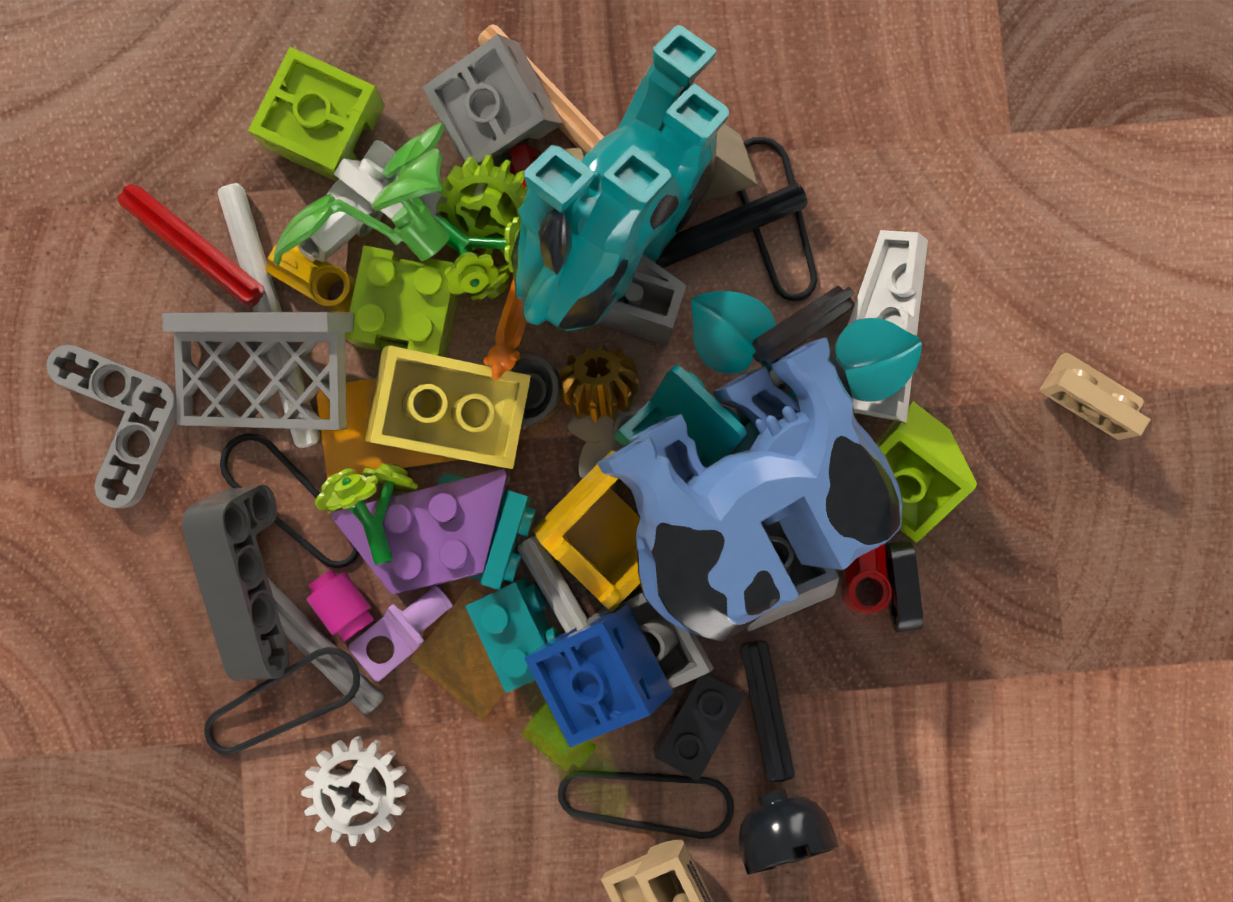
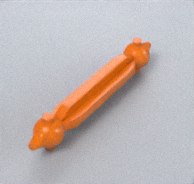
M514 277L495 334L496 345L484 357V364L491 367L494 380H499L520 359L519 351L514 350L520 344L527 321L523 315L524 303L516 297Z

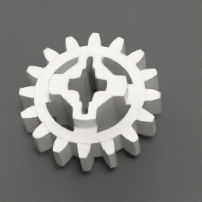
M361 736L355 737L351 740L349 749H347L342 740H339L332 745L333 756L324 750L315 757L321 768L311 767L305 773V776L314 782V784L305 787L301 791V796L313 798V804L304 811L305 815H319L321 819L315 827L317 832L324 830L327 826L333 829L331 842L336 843L343 834H348L350 846H356L364 833L369 842L372 843L379 837L378 826L389 832L396 824L390 814L401 815L406 808V805L397 800V797L405 796L409 792L408 785L398 783V778L407 770L405 766L393 768L390 764L396 755L394 750L386 753L384 756L378 753L380 749L379 740L372 742L368 748H363ZM358 760L353 769L349 771L340 768L338 770L333 769L335 765L343 761ZM376 769L382 775L386 787L380 785V782L376 775ZM354 781L361 784L359 793L362 796L358 800L351 797L353 789L349 786ZM327 795L330 796V798H331V800H332V803H333V805H334L335 811H334V810L332 809V807L330 806V804H329V802H328V799H327ZM363 811L371 814L374 812L379 813L365 821H354L357 814Z

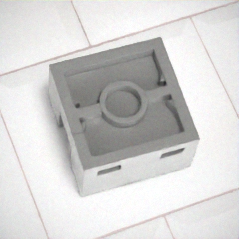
M499 34L422 87L440 121L445 124V130L463 163H465L468 157L472 156L477 164L481 165L485 156L491 155L494 166L498 167L505 160L511 158L509 149L526 138L539 140L563 124L519 42Z

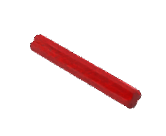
M133 184L124 186L123 192L118 195V202L124 209L242 305L254 307L259 303L265 294L263 285L140 186H134Z

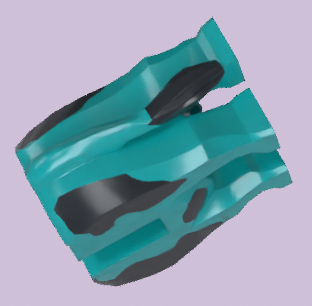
M676 25L653 47V63L641 80L616 130L598 142L581 161L577 160L560 146L551 145L524 171V178L528 189L525 201L518 209L521 216V226L514 243L511 261L516 297L524 303L523 315L528 323L540 325L547 320L556 327L568 332L598 325L614 303L628 292L642 255L644 254L653 262H656L671 239L688 223L715 178L717 149L716 133L726 122L729 116V108L694 83L695 78L714 59L717 50L683 26Z

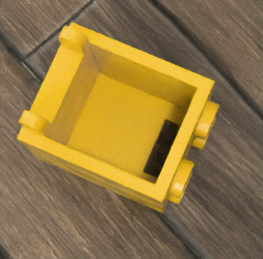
M610 450L601 460L615 453V451ZM596 464L533 529V532L541 545L575 576L600 603L613 612L640 584L636 541L640 517L610 488L618 478L603 474L598 464Z

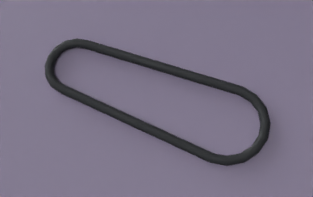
M764 136L752 137L744 141L746 148L753 144L763 143L777 150L783 161L788 185L790 186L795 183L789 157L784 147L777 141ZM746 190L739 191L743 205L749 203ZM802 210L795 212L810 272V284L800 294L788 293L781 287L759 228L753 230L776 292L784 299L791 301L802 300L810 296L817 284V272Z
M247 433L236 436L227 443L221 453V473L233 489L242 488V486L234 481L228 472V455L238 443L253 440L265 445L315 498L320 494L284 454L262 435ZM277 515L275 517L274 523L329 567H346L354 562L359 555V552L353 547V551L348 558L342 561H332Z
M325 647L315 650L287 667L282 677L264 681L211 714L205 723L204 729L207 743L214 751L220 754L231 755L346 705L355 697L360 687L361 675L357 663L350 654L340 648ZM326 654L337 655L344 659L351 667L353 685L349 693L342 699L234 747H222L213 739L211 733L212 725L217 718L319 656Z
M581 770L566 775L558 789L559 803L563 810L571 816L697 839L714 838L723 833L731 824L734 815V801L728 788L718 780L708 777H700L699 781H696L689 776ZM582 777L707 784L716 787L723 793L727 801V814L719 827L712 831L699 832L579 811L568 805L565 799V790L570 781Z

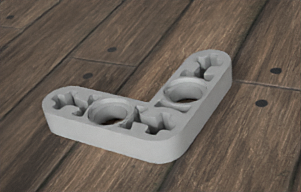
M68 344L59 346L51 352L46 364L47 373L54 382L125 411L96 477L94 489L99 501L108 507H133L143 497L175 424L176 388L167 382L83 348ZM66 360L75 361L78 365L94 371L90 378L75 373L69 374V371L64 368V363ZM119 371L125 377V389L118 396L110 397L104 390V381L109 374ZM161 393V398L167 401L164 409L155 408L153 410L154 406L148 402V398L151 394L159 395ZM139 416L159 423L157 429L149 425L137 423ZM143 431L149 438V449L143 456L134 457L128 451V439L135 432ZM120 460L125 463L140 465L138 472L119 466ZM123 479V484L129 487L127 495H117V491L111 487L112 481Z

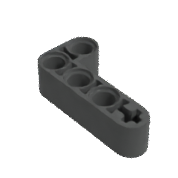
M265 485L218 491L191 505L185 511L182 520L184 538L227 676L234 681L276 679L284 675V670L289 664L287 642L256 539L257 533L274 522L277 513L275 496L271 489Z

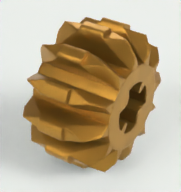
M604 343L598 350L592 351L584 346L581 356L568 355L566 366L560 368L559 377L561 379L560 391L562 401L565 403L566 408H572L577 419L590 415L595 424L601 416H608L615 421L618 414L617 411L630 412L633 399L638 398L640 388L639 379L637 378V367L634 364L633 358H627L624 355L622 348H616L609 352Z

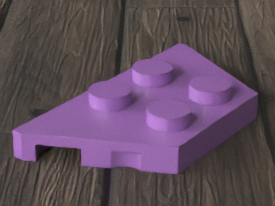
M502 469L391 497L383 520V526L394 560L378 566L374 564L363 525L349 509H342L331 512L333 521L391 594H401L484 573L492 548L493 536L496 534L501 514L499 511L505 487L509 485L510 473L509 470ZM379 500L366 503L372 516L375 514Z

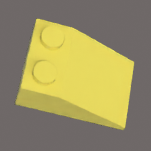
M390 345L386 346L381 351L364 441L513 469L531 375L508 371L499 380H494L491 367Z

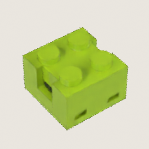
M289 47L248 131L264 149L337 182L339 178L334 175V172L343 158L358 161L353 150L365 129L373 132L385 104L375 85Z
M364 245L349 311L354 316V332H345V339L355 347L380 352L382 348L390 345L447 358L460 294L449 292L447 288L448 280L444 272L449 266L455 265V263L432 258L427 259L425 263L399 259L394 251Z

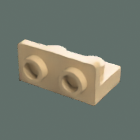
M1069 353L1060 355L1039 390L1045 396L1117 440L1141 436L1151 420L1139 412L1144 403L1141 397Z

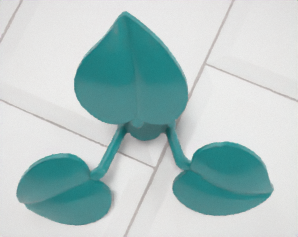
M732 291L708 292L697 295L691 300L693 341L700 359L709 368L719 373L736 374L746 370L754 359L752 355L756 352L752 345L753 340L776 325L770 310L756 298ZM864 318L852 322L839 335L835 345V355L845 370L852 398L865 402L880 401L899 391L916 370L922 350V343L919 337L890 321L880 318ZM765 360L760 362L762 367L766 366L768 372L773 369ZM794 390L788 394L793 399L797 397ZM752 421L745 426L747 434L736 447V453L750 450L760 434Z

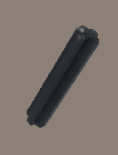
M766 641L749 642L742 645L740 650L766 776L770 782H784L792 779L795 771L769 646Z

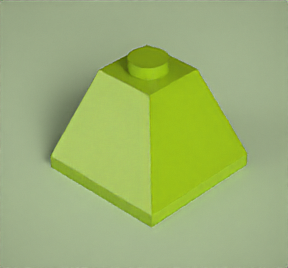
M914 401L908 407L907 423L894 420L875 442L886 457L900 488L903 508L901 528L899 530L916 543L977 486V482L951 430Z

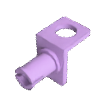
M436 585L431 586L430 590L403 611L392 604L387 608L383 618L350 643L348 650L375 682H379L419 649L424 642L421 632L446 611L452 609L453 606L440 588ZM382 636L392 642L394 654L386 663L378 664L369 659L366 647L371 639Z

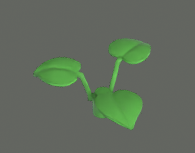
M441 121L422 134L407 141L392 155L384 167L383 175L387 179L397 175L396 180L388 184L377 194L371 203V207L375 211H379L402 203L403 207L392 218V222L396 225L395 229L388 227L340 199L335 200L332 194H328L305 207L288 223L276 245L273 262L279 267L284 253L311 237L324 225L332 214L337 212H344L388 236L395 245L404 241L421 261L435 255L447 243L449 234L430 214V209L424 204L420 196L442 191L440 169L443 155L438 148L434 149V147L443 135L445 124Z

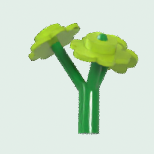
M440 214L433 216L449 234L446 244L456 251L459 256L455 261V265L449 266L444 272L448 280L447 288L452 294L471 293L470 298L473 301L479 298L483 299L486 296L489 300H492L502 295L511 283L508 279L509 274L513 273L511 257L521 226V217H514L512 223L509 222L507 224L505 239L467 237ZM472 248L505 249V260L509 261V264L504 263L496 268L490 255L484 254L478 257L472 251Z
M381 464L380 468L376 470L365 468L363 475L356 474L353 469L347 468L332 475L323 483L322 492L315 499V506L321 511L327 510L330 514L341 508L349 509L363 525L374 564L378 566L394 560L383 526V520L393 489L401 492H407L408 490L416 491L418 485L413 483L410 477H407L408 472L405 469L398 467L396 464ZM376 484L383 485L375 514L372 516L364 499L369 498L376 492Z

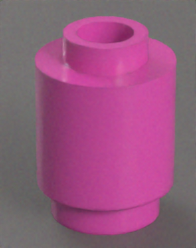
M331 569L309 585L313 593L306 598L307 602L330 634L333 636L337 633L343 643L374 621V618L368 611L372 607L346 571L336 575Z

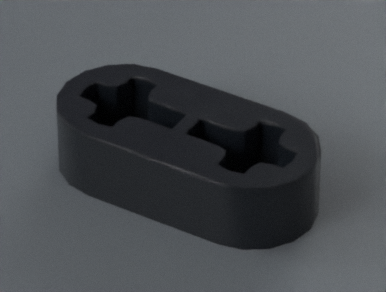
M912 542L885 543L887 580L890 582L892 589L889 602L892 626L895 632L921 630L923 626V610L917 560Z

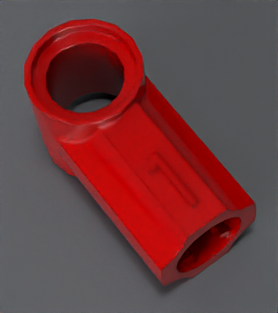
M884 543L856 558L848 567L843 569L844 584L842 585L841 592L843 602L855 613L872 614L880 612L887 607L891 600L892 589L890 582L887 580ZM862 579L871 581L877 590V597L869 606L860 603L855 595L856 585Z

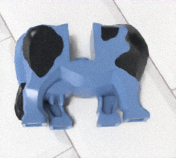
M827 337L809 342L770 364L776 376L794 390L798 401L773 385L766 366L750 370L713 391L719 403L739 410L757 427L760 434L750 450L725 456L710 467L705 468L699 460L695 441L687 436V424L682 414L667 417L629 439L631 444L597 462L603 474L621 479L630 487L640 515L636 541L638 575L642 593L653 609L677 627L705 638L724 641L743 631L762 614L800 597L761 522L764 526L779 521L802 565L840 570L848 567L861 555L888 542L901 528L903 501L899 485L886 457L854 416L852 393L845 370L830 355L831 350Z

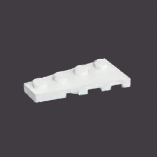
M880 230L848 325L859 319L880 318L890 321L917 336L928 240L918 232ZM912 376L899 391L886 399L876 402H865L852 398L854 413L907 423Z

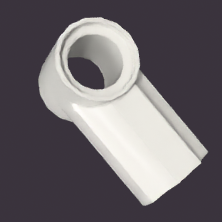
M340 179L326 194H332L335 200L340 199L380 221L384 214L380 210L375 211L369 201ZM337 212L332 214L317 232L297 246L300 253L310 261L319 260L324 262L355 234L359 237H364L373 228L344 212Z

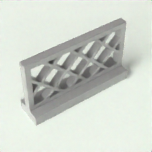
M162 313L163 332H174L177 425L316 430L347 429L345 332H354L353 313ZM191 341H199L211 355L200 370L191 359ZM214 342L222 343L219 346H217ZM236 342H239L251 356L239 371L226 357V354ZM254 342L262 343L259 347H257V345ZM277 342H280L292 356L280 371L266 357ZM294 342L304 343L299 348ZM318 342H329V364L320 372L307 355ZM217 365L231 379L220 394L207 380ZM258 365L272 380L260 395L246 380ZM299 365L313 380L301 396L287 381ZM199 388L212 402L202 416L193 415V395ZM238 388L252 403L241 417L227 403ZM278 389L293 404L282 418H279L267 404ZM320 389L330 399V419H320L308 405ZM218 412H220L223 416L216 415L218 414ZM260 412V414H261L263 417H255V416ZM299 413H301L304 418L296 417L299 415Z

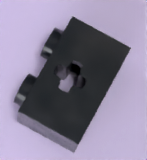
M711 672L691 680L653 748L655 758L699 781L745 694L740 688Z

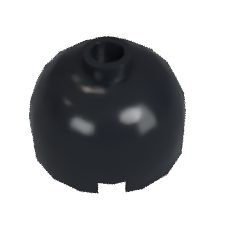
M785 789L759 796L760 807L749 812L740 826L739 845L747 875L776 868V866L798 862L839 847L833 827L820 806L805 797L788 798Z

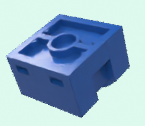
M628 604L615 609L613 612L602 615L590 625L578 631L574 628L549 640L524 658L569 747L651 715L673 694Z

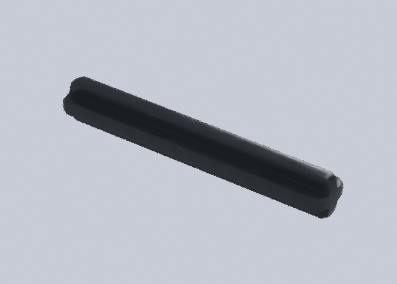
M794 183L683 230L671 239L655 263L665 268L800 211L807 206L806 193L800 183Z
M836 286L764 332L752 342L756 350L752 355L758 363L762 360H765L768 364L776 362L851 310L855 305L851 299L855 294L850 287L843 290L840 286Z

